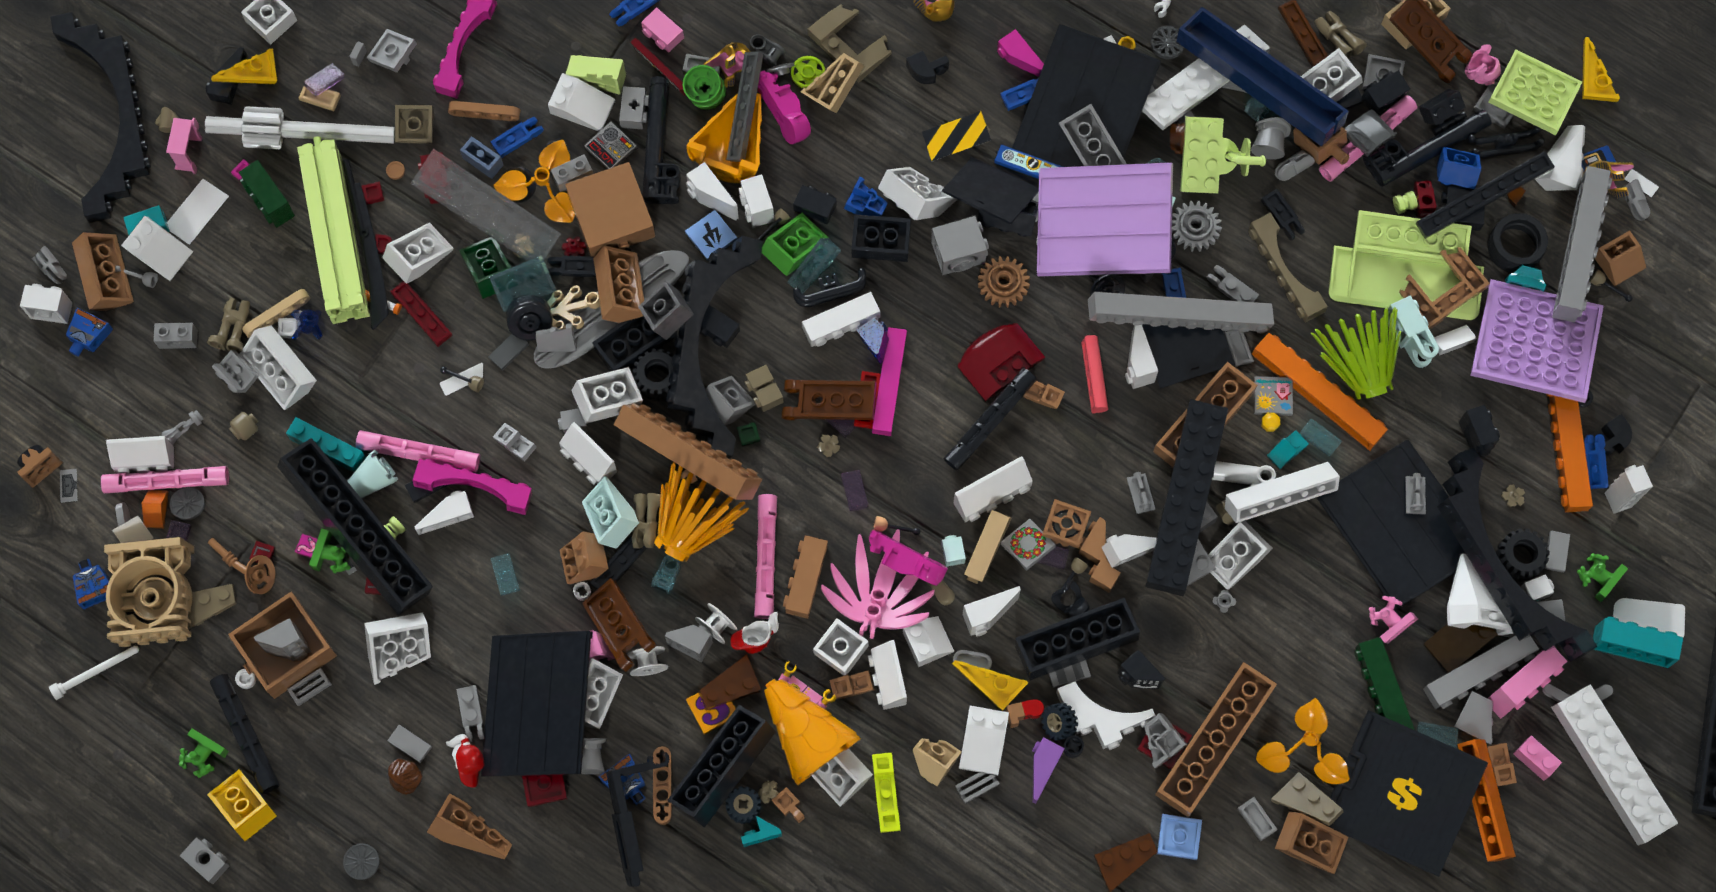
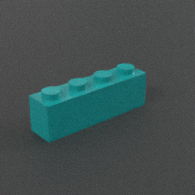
M295 417L286 432L289 439L299 445L312 438L330 461L353 473L366 458L361 450Z

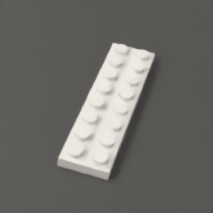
M1246 25L1236 30L1268 53L1270 51V47ZM1198 58L1154 92L1150 93L1142 112L1164 130L1230 80Z

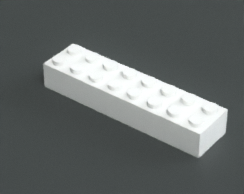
M1591 684L1551 707L1637 845L1650 841L1678 824Z

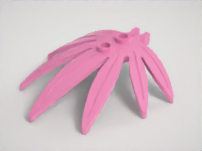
M899 529L896 530L892 539L900 542ZM859 534L856 547L855 571L861 601H858L853 590L833 563L830 565L832 576L845 600L824 585H821V590L828 601L847 618L863 623L860 627L859 635L863 636V633L867 631L870 625L871 639H874L877 627L890 630L903 629L927 619L929 612L914 615L908 614L924 605L934 595L935 590H931L892 610L911 591L918 577L906 575L888 599L895 580L896 571L882 564L883 558L875 577L873 590L869 594L868 562L863 539ZM926 552L924 556L928 557L929 552Z

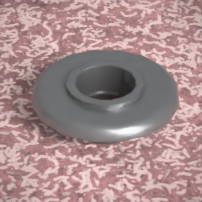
M785 63L767 69V72L777 73L778 76L790 73L789 68L795 66V64Z

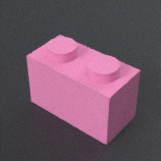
M657 7L641 22L643 34L655 40L656 45L662 50L665 49L668 53L684 39L683 30Z
M1533 736L1527 738L1513 753L1543 781L1549 778L1562 763Z

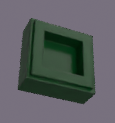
M755 422L737 427L742 447L761 442Z

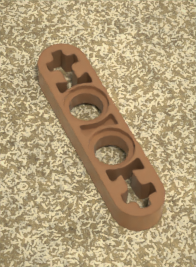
M460 101L449 102L448 113L453 116L503 121H518L521 111L514 106Z
M661 746L655 749L653 762L655 764L661 763L660 758L657 757V755L661 754V751L667 752L670 760L668 767L653 769V815L658 824L665 825L672 818V805L667 801L672 795V756L668 748ZM664 770L668 773V778L665 781L657 779L659 771ZM661 790L668 792V798L664 801H660L657 798V793ZM657 804H669L668 807L664 806L665 814H668L664 820L657 817V814H661V806L657 807Z

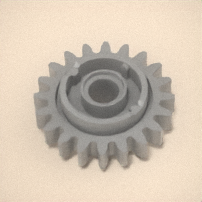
M1190 201L1189 206L1183 203L1182 209L1176 208V213L1172 214V233H1174L1172 239H1179L1177 245L1184 243L1183 249L1190 246L1191 252H1193L1194 248L1197 247L1198 251L1201 252L1202 246L1208 249L1209 243L1211 245L1215 244V239L1219 238V232H1221L1222 227L1219 226L1221 220L1217 219L1219 213L1212 214L1214 207L1207 209V203L1200 206V201L1196 205ZM1191 224H1197L1200 228L1195 229Z

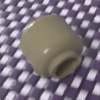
M241 412L230 421L231 427L229 430L238 440H248L258 431L256 425L258 420L252 413L248 415L245 412Z

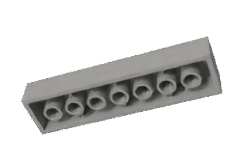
M1588 166L1580 181L1552 318L1575 323L1576 319L1581 317L1586 309L1587 300L1585 297L1589 293L1591 282L1588 281L1594 271L1595 265L1592 263L1597 256L1598 247H1596V244L1600 240L1602 233L1600 226L1605 218L1603 210L1607 206L1609 199L1607 192L1612 184V178H1609L1610 170Z

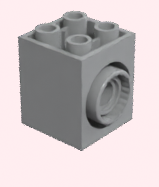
M975 216L932 228L931 243L942 275L965 271L973 266L985 263L989 245L987 239L982 237V224L980 221L977 222Z

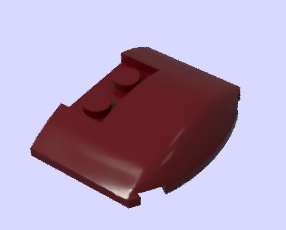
M1013 323L996 327L977 338L965 351L961 362L958 364V369L986 402L1007 387L1022 368L1030 370L1044 360L1045 356L1019 324Z

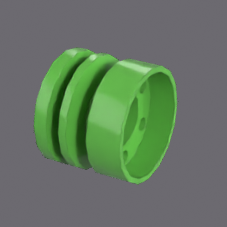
M697 65L687 71L683 78L684 93L696 107L710 110L723 102L726 96L725 82L714 68L708 65ZM708 86L709 89H707V92L704 93L703 90H705L706 87Z

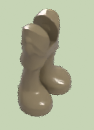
M1328 11L1325 14L1326 20L1323 17H1319L1314 21L1325 38L1329 39L1336 49L1340 48L1348 60L1352 54L1358 55L1367 46L1364 40L1357 38L1348 31L1339 16L1332 11ZM1337 34H1340L1347 41L1349 46Z
M230 298L226 301L219 333L208 338L207 343L210 346L224 351L227 349L229 352L230 350H236L238 353L242 352L241 334L250 309L249 301L242 300L238 311L236 310L237 300L235 298ZM234 325L231 338L227 341L230 326Z
M638 493L633 497V502L636 505V517L639 521L632 535V545L635 549L642 548L643 546L646 548L654 547L658 525L656 517L660 507L661 494L647 493L646 495ZM647 507V522L644 523L645 511Z

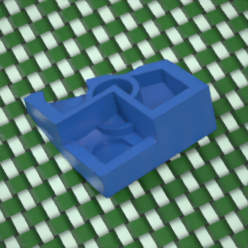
M859 177L844 209L856 215L882 217L888 203L879 197L873 188L869 189L864 184V179Z

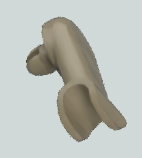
M943 580L937 586L926 582L931 586L932 590H935L934 594L942 605H949L954 601V592Z

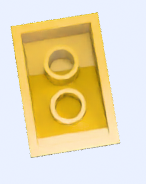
M240 769L207 794L244 841L248 840L277 817Z

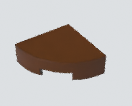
M1519 187L1508 193L1509 202L1515 207L1526 190Z

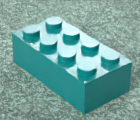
M1607 617L1595 626L1593 640L1597 647L1593 650L1669 668L1680 659L1683 637L1677 636L1675 632L1666 631L1664 633L1658 631L1655 627L1648 626L1644 628L1638 626L1635 622L1624 623L1620 622L1618 618Z

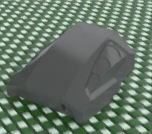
M1372 109L1344 128L1347 131V138L1367 157L1376 148L1378 149L1380 145L1385 144L1389 139L1397 135V132H1394Z

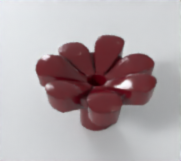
M578 236L574 239L567 238V243L562 244V250H566L564 256H578V254L584 256L585 251L583 249L587 247L585 242H580L581 238Z

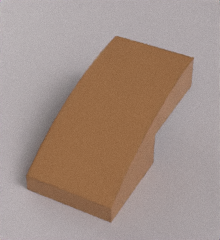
M1036 381L1023 397L1038 404L1057 409L1065 392L1050 384L1044 385Z
M869 670L829 680L836 699L875 690Z
M1507 743L1487 746L1497 786L1517 783L1514 766L1510 762Z

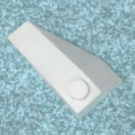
M1584 125L1567 126L1547 153L1555 167L1535 179L1545 191L1578 189L1583 176V168L1581 166L1582 160H1584V154L1582 153V147L1585 144Z

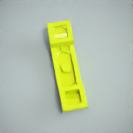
M892 753L873 754L872 761L880 832L901 831Z

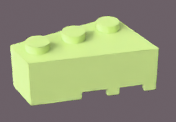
M571 55L566 71L567 75L578 78L598 90L619 95L621 94L626 77L622 59Z

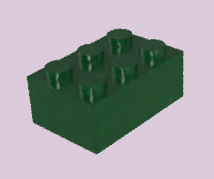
M258 160L239 171L242 177L239 181L269 224L273 223L278 228L295 217L288 201Z

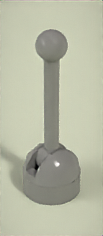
M115 266V272H121L120 266ZM124 269L126 274L141 278L142 283L147 287L154 288L158 281V274L146 272L144 275Z

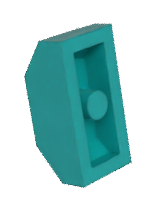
M1524 265L1514 273L1509 274L1505 279V283L1543 292L1546 287L1542 271Z

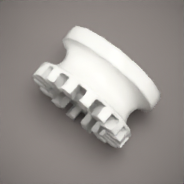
M580 582L574 585L573 593L575 598L585 601L591 595V589L587 583ZM580 587H585L587 593L584 596H580L577 590Z

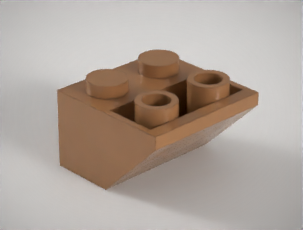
M1630 230L1600 247L1595 258L1614 287L1646 269L1641 245Z
M582 531L560 549L567 584L597 578L609 569L604 546L598 543L594 533Z

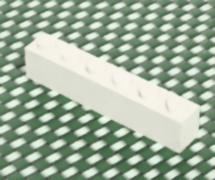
M1325 462L1226 494L1225 510L1235 523H1239L1337 491L1340 476L1329 462Z

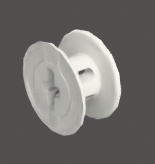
M708 603V608L712 611L710 617L706 621L699 617H695L699 625L710 630L709 633H711L713 638L725 644V640L720 635L727 626L733 630H737V627L718 608Z
M656 646L649 653L643 648L629 652L627 655L630 659H637L638 668L630 671V675L647 676L667 670L668 665L658 664L656 656L663 653L665 648Z

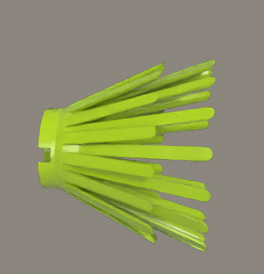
M1396 307L1393 308L1390 315L1389 338L1388 308L1384 309V317L1380 319V343L1376 311H1371L1372 328L1370 322L1365 325L1368 344L1360 314L1355 315L1362 348L1354 328L1351 327L1348 331L1345 321L1340 319L1339 324L1350 348L1349 352L1339 334L1333 332L1330 325L1325 324L1327 332L1345 363L1320 330L1315 329L1317 335L1311 332L1315 340L1327 353L1326 355L1324 352H1321L1322 355L1320 356L1355 392L1356 399H1361L1360 394H1365L1366 399L1387 393V386L1390 390L1394 388L1392 378L1401 337V331L1397 335V330H1395L1398 311Z

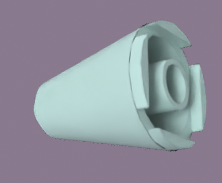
M376 450L369 453L347 481L361 498L398 480V477H393L396 473L385 458L381 457L379 459L376 456L378 454Z

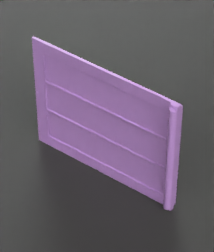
M1173 163L1040 168L1037 276L1171 273Z

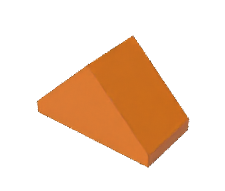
M148 490L141 504L143 523L146 528L164 529L168 490Z

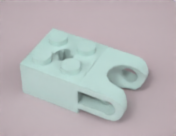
M1410 295L1389 306L1388 326L1390 325L1392 310L1396 307L1398 311L1395 330H1397V335L1401 331L1399 346L1400 348L1405 347L1416 367L1423 368L1428 366L1432 358L1437 355L1439 347L1429 330L1426 317L1421 315L1417 301L1413 300ZM1418 354L1421 358L1426 359V361H1420L1418 359Z

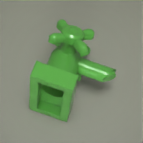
M321 528L309 563L310 567L313 570L320 571L324 559L335 561L336 565L330 566L333 573L350 570L351 567L348 565V562L343 563L346 553L342 546L339 548L329 545L332 534L329 530Z
M1592 553L1587 558V561H1594L1593 566L1586 572L1585 567L1581 566L1577 570V574H1579L1584 587L1588 586L1587 583H1591L1590 578H1593L1602 585V588L1595 596L1601 602L1628 568L1621 564L1614 573H1610L1605 569V560H1609V557Z
M191 728L187 735L196 740L198 745L189 754L188 750L185 751V748L180 749L179 766L187 769V762L192 763L199 769L193 772V774L201 778L214 771L213 766L210 764L205 765L204 763L211 752H215L225 758L229 751Z

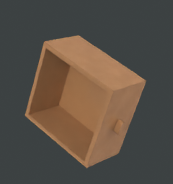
M629 162L565 184L570 203L591 257H595L604 245L625 249L655 237L653 223Z
M292 591L228 634L247 662L243 667L249 675L254 672L265 690L274 699L337 656ZM290 618L302 632L311 652L302 660L297 661L296 659L292 661L268 654L255 641L254 636Z

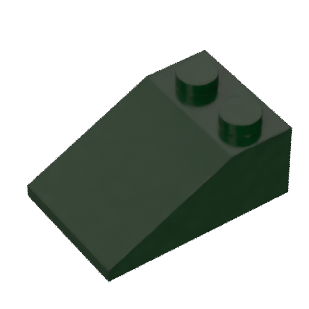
M494 235L459 250L482 299L517 285L513 270Z

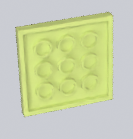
M1515 50L1488 103L1556 135L1582 81Z

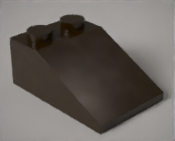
M1446 624L1423 645L1444 670L1449 673L1463 664L1498 634L1493 628L1473 624L1463 629Z

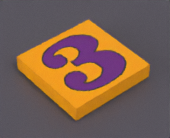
M699 693L686 699L704 735L724 725L735 711L732 702L705 710Z

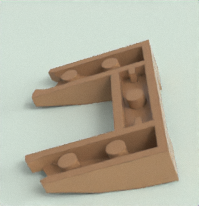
M1461 247L1457 248L1458 253L1447 255L1446 250L1440 252V255L1460 282L1432 302L1410 274L1406 277V281L1409 283L1405 291L1401 289L1399 291L1403 298L1411 295L1412 299L1417 301L1421 315L1425 316L1428 321L1429 330L1468 300L1479 295L1490 285Z

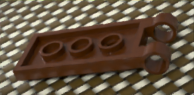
M1405 0L1389 19L1438 72L1439 78L1445 83H1450L1456 76L1455 72L1446 65L1455 55L1460 62L1466 64L1473 55L1423 0ZM1436 42L1440 44L1439 49L1435 47Z
M785 380L784 391L787 393L799 392L798 407H783L781 418L785 420H874L877 383L875 381ZM820 397L822 398V401L820 403H816V398Z
M612 578L582 603L618 665L625 672L634 666L633 661L626 653L638 642L648 653L656 647V643L648 635L616 581Z

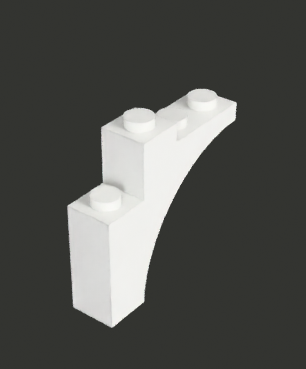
M1076 681L1062 686L1056 691L1060 703H1067V706L1070 705L1072 707L1071 710L1076 712L1074 715L1078 717L1076 720L1078 726L1075 727L1077 731L1074 734L1084 736L1092 732L1091 729L1094 728L1103 749L1109 748V750L1120 746L1119 743L1123 739L1121 733L1127 735L1135 731L1134 728L1140 725L1143 728L1144 725L1156 716L1153 709L1138 713H1120L1105 709L1090 700L1080 690Z

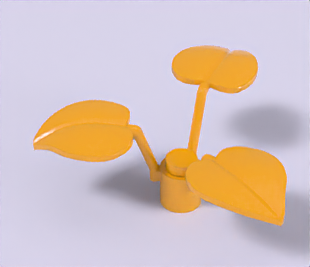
M564 140L553 142L542 150L539 155V164L542 167L535 170V177H531L528 183H526V176L522 172L511 170L503 174L494 184L495 190L502 197L512 201H519L527 196V186H530L535 181L539 186H546L552 198L544 206L545 214L550 220L571 223L575 218L568 194L559 192L554 197L549 184V172L551 169L570 161V154Z
M1316 698L1300 707L1295 714L1297 726L1301 730L1306 731L1299 742L1287 752H1285V747L1282 743L1270 742L1264 745L1256 756L1257 762L1264 768L1274 773H1281L1287 770L1290 765V759L1287 755H1290L1305 742L1308 746H1317V757L1320 762L1315 765L1314 771L1322 781L1329 784H1342L1350 780L1348 766L1340 755L1328 753L1323 758L1321 757V742L1319 740L1322 733L1328 727V719L1324 708Z

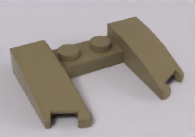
M840 4L808 28V36L834 60L845 53L865 65L856 80L860 83L887 59L892 52L887 50L885 46L887 38L884 35L857 55L836 33L859 14V11L857 9H853V11L845 9Z

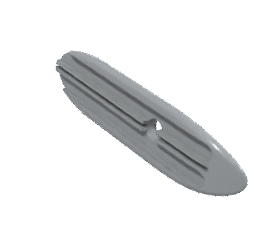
M676 250L663 251L639 262L644 301L665 281L673 286L679 280L689 264V257L686 253ZM586 307L571 311V314L580 316L584 321V326L580 329H575L573 326L574 339L577 344L576 352H538L536 347L534 362L541 368H556L568 364L593 349L592 342L619 323L603 320L601 307L597 309ZM564 318L559 319L563 321L565 325L572 324Z

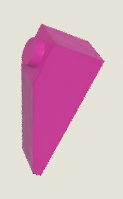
M1016 29L998 41L997 52L1001 58H1005L1008 63L1031 74L1040 76L1044 63Z

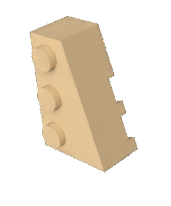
M843 53L826 68L827 70L819 77L817 76L807 88H804L801 93L837 113L865 65Z

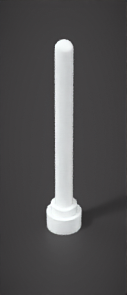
M133 646L63 684L54 683L49 686L52 695L56 700L64 697L63 694L66 693V690L138 653L139 647Z

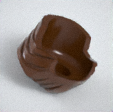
M1185 123L1170 125V148L1175 151V154H1183Z
M396 759L389 766L390 785L396 791L407 795L413 793L420 785L422 773L416 763Z

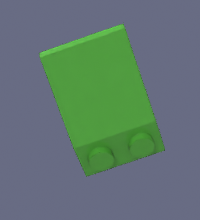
M801 213L766 239L762 246V254L783 274L788 276L799 268L829 237Z

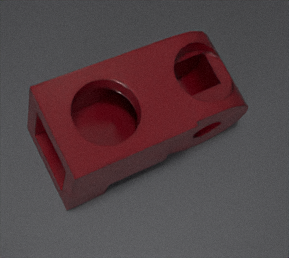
M1415 181L1414 194L1418 202L1416 217H1426L1435 212L1437 208L1431 181Z

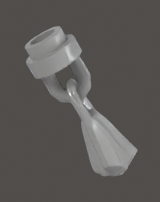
M197 410L195 412L191 411L189 413V420L180 422L174 428L162 432L161 436H165L173 445L183 433L188 431L190 425L193 423L197 426L200 425L203 417ZM183 425L184 429L180 431L178 428Z

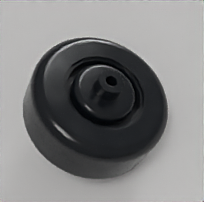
M524 295L516 298L510 303L506 311L509 331L521 340H536V331L547 330L552 326L553 318L549 304L543 298L536 295Z

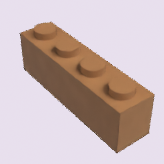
M806 535L804 541L800 540L798 546L800 556L799 559H795L793 565L795 575L794 578L790 577L788 588L791 590L789 596L785 595L783 607H786L787 614L809 619L828 541Z

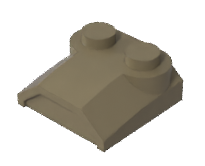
M395 105V143H433V121L435 118L433 106Z

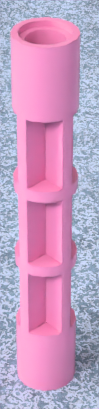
M1405 95L1384 112L1380 118L1393 130L1417 109V104L1410 96ZM1351 141L1342 148L1350 157L1347 163L1341 165L1332 156L1319 168L1321 175L1327 181H1333L1344 169H1347L1364 154Z
M362 430L358 432L356 438V448L369 452L376 450L381 454L419 461V459H431L437 464L443 465L446 463L460 470L462 468L470 469L475 473L478 471L480 464V454Z
M227 466L130 474H105L101 476V488L104 494L229 484Z
M772 494L758 496L757 578L754 617L757 619H769V615L774 612L773 592L777 496Z

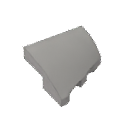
M566 324V329L563 330L552 327L547 330L536 331L538 352H576L577 344L574 339L572 324Z
M1472 691L1454 727L1478 739L1485 740L1492 745L1493 701Z
M1159 713L1144 725L1149 739L1148 746L1152 753V765L1154 768H1158L1188 745L1162 713Z

